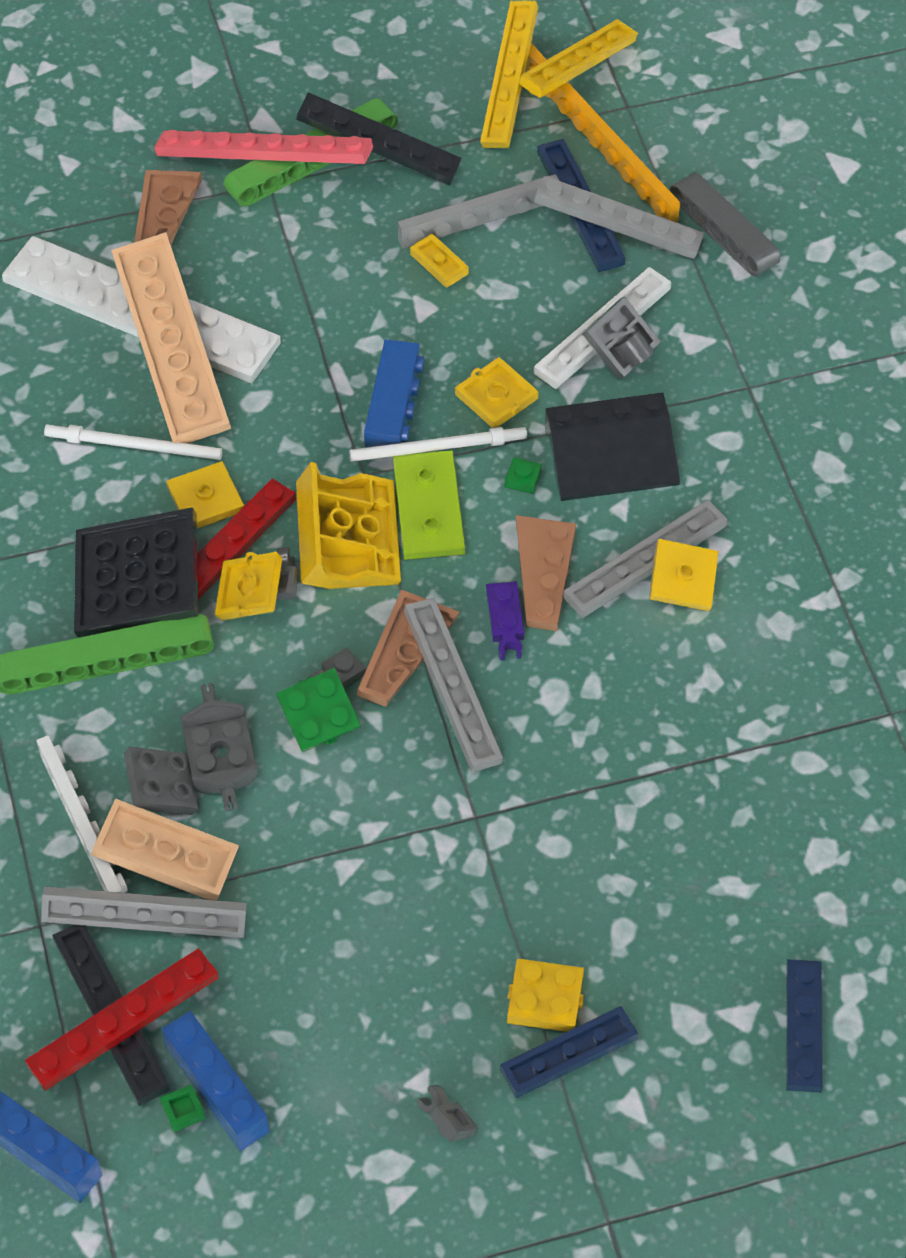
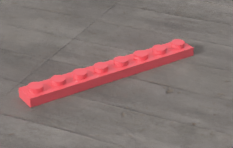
M168 130L163 131L154 148L157 156L365 164L373 149L371 138H360L358 136L333 137L331 135L307 136L304 134L280 135L278 133L254 134L251 132L244 134Z

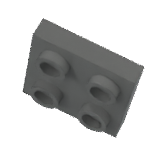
M625 296L612 305L582 334L618 380L625 377L634 367L650 357L654 352L653 349L661 342Z
M131 746L127 748L124 752V759L134 806L144 810L192 815L198 809L187 753Z

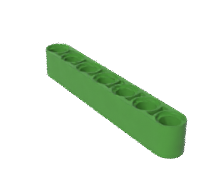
M380 98L372 99L351 110L393 129L398 124V116ZM316 128L304 135L326 136L331 134ZM253 160L230 172L225 177L223 186L240 206L246 207L330 163Z
M198 614L197 617L159 621L1 654L0 692L8 695L207 654L214 648L208 618L205 615Z

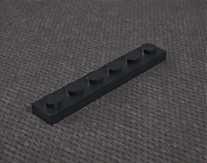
M309 92L297 113L296 120L335 137L358 136L360 138H371L373 144L371 152L448 185L451 184L462 159Z
M72 925L52 935L54 943L92 1016L123 997L85 925ZM140 1030L110 1049L138 1106L170 1091L169 1084Z

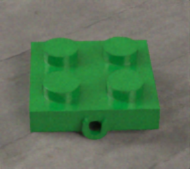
M335 668L312 678L309 676L303 681L299 680L298 684L276 693L302 753L324 743L327 746L338 741V737L361 728Z

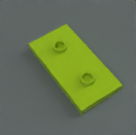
M453 450L393 456L404 560L465 555Z

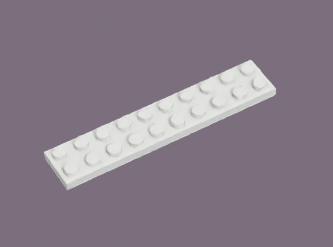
M32 236L2 274L3 282L139 337L118 270ZM189 299L211 367L252 384L280 345V336Z

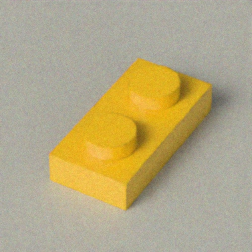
M433 234L410 247V255L446 288L469 274V267Z

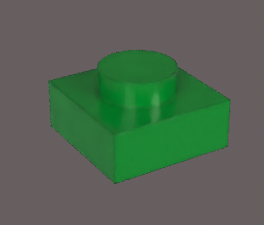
M513 457L505 478L504 487L534 494L542 472V464Z
M192 1084L160 1097L161 1105L173 1133L206 1119L205 1112Z

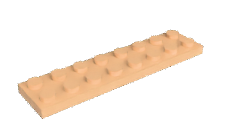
M165 232L111 250L172 442L187 444L231 429L167 233Z

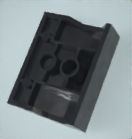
M663 392L545 408V433L549 435L554 473L561 501L680 485L670 416Z

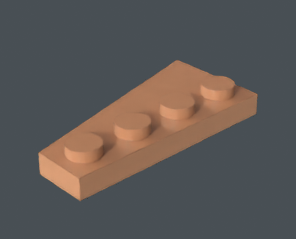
M146 170L134 242L166 232L170 245L172 244L202 182L201 172Z
M516 515L526 627L557 631L576 524Z
M404 590L400 591L356 696L386 707L424 661L403 611L405 605L426 600L425 598ZM437 603L449 630L457 620L459 611Z

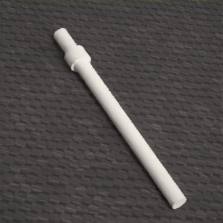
M46 424L44 429L45 436L67 439L69 443L80 444L81 441L214 460H221L222 448L84 430L82 426L77 425L63 427Z
M502 427L490 428L489 432L349 450L350 462L483 444L498 446L504 445L505 441L527 439L526 427L505 430Z

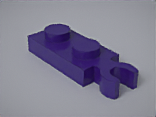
M517 581L486 584L493 642H500L498 645V656L500 660H505V651L513 649L516 651L517 659H521L522 644L519 640H524V629Z

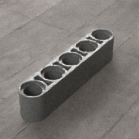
M694 172L670 186V192L680 202V208L750 275L756 277L780 262V254L777 247L701 175Z

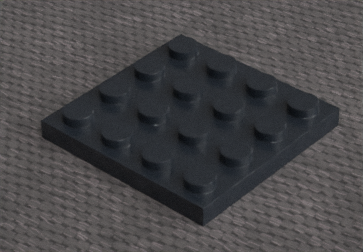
M193 507L76 530L74 633L78 638L159 621L181 620L198 616L197 514Z

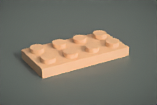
M115 799L91 855L207 900L217 901L239 845Z

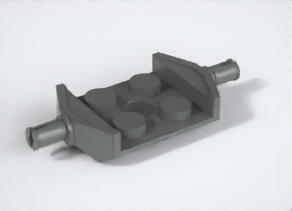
M205 683L201 686L204 702L181 716L193 786L203 793H220V796L223 797L224 809L231 811L229 804L231 802L232 809L236 810L238 808L235 795L236 790L250 785L258 776L245 707L240 704L216 700L214 684L208 683V692ZM218 747H224L229 750L223 757H215L211 754Z

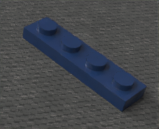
M787 959L786 1091L821 1093L823 1087L821 961Z
M619 1006L500 1064V1071L517 1099L637 1040L638 1032L622 1006Z

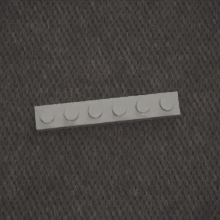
M556 174L551 175V176H547V177H550V178H552V179H555V180H558V181H559V179H558V177L556 176ZM542 178L398 221V241L403 249L413 246L430 234L437 238L445 237L452 233L541 207L543 205L535 203L534 200Z
M543 176L534 200L537 204L694 260L704 232L547 176Z
M706 500L564 590L563 598L584 618L652 574L658 539L697 546L727 526V518L709 500Z
M435 598L405 605L403 612L471 772L501 764L503 760L502 754Z
M44 887L41 922L244 938L247 903Z

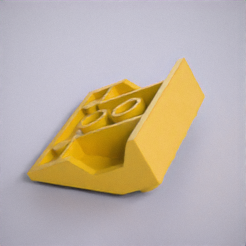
M310 462L296 481L301 583L327 589L399 585L401 574L394 480L363 473L346 479H338L321 475L317 463Z

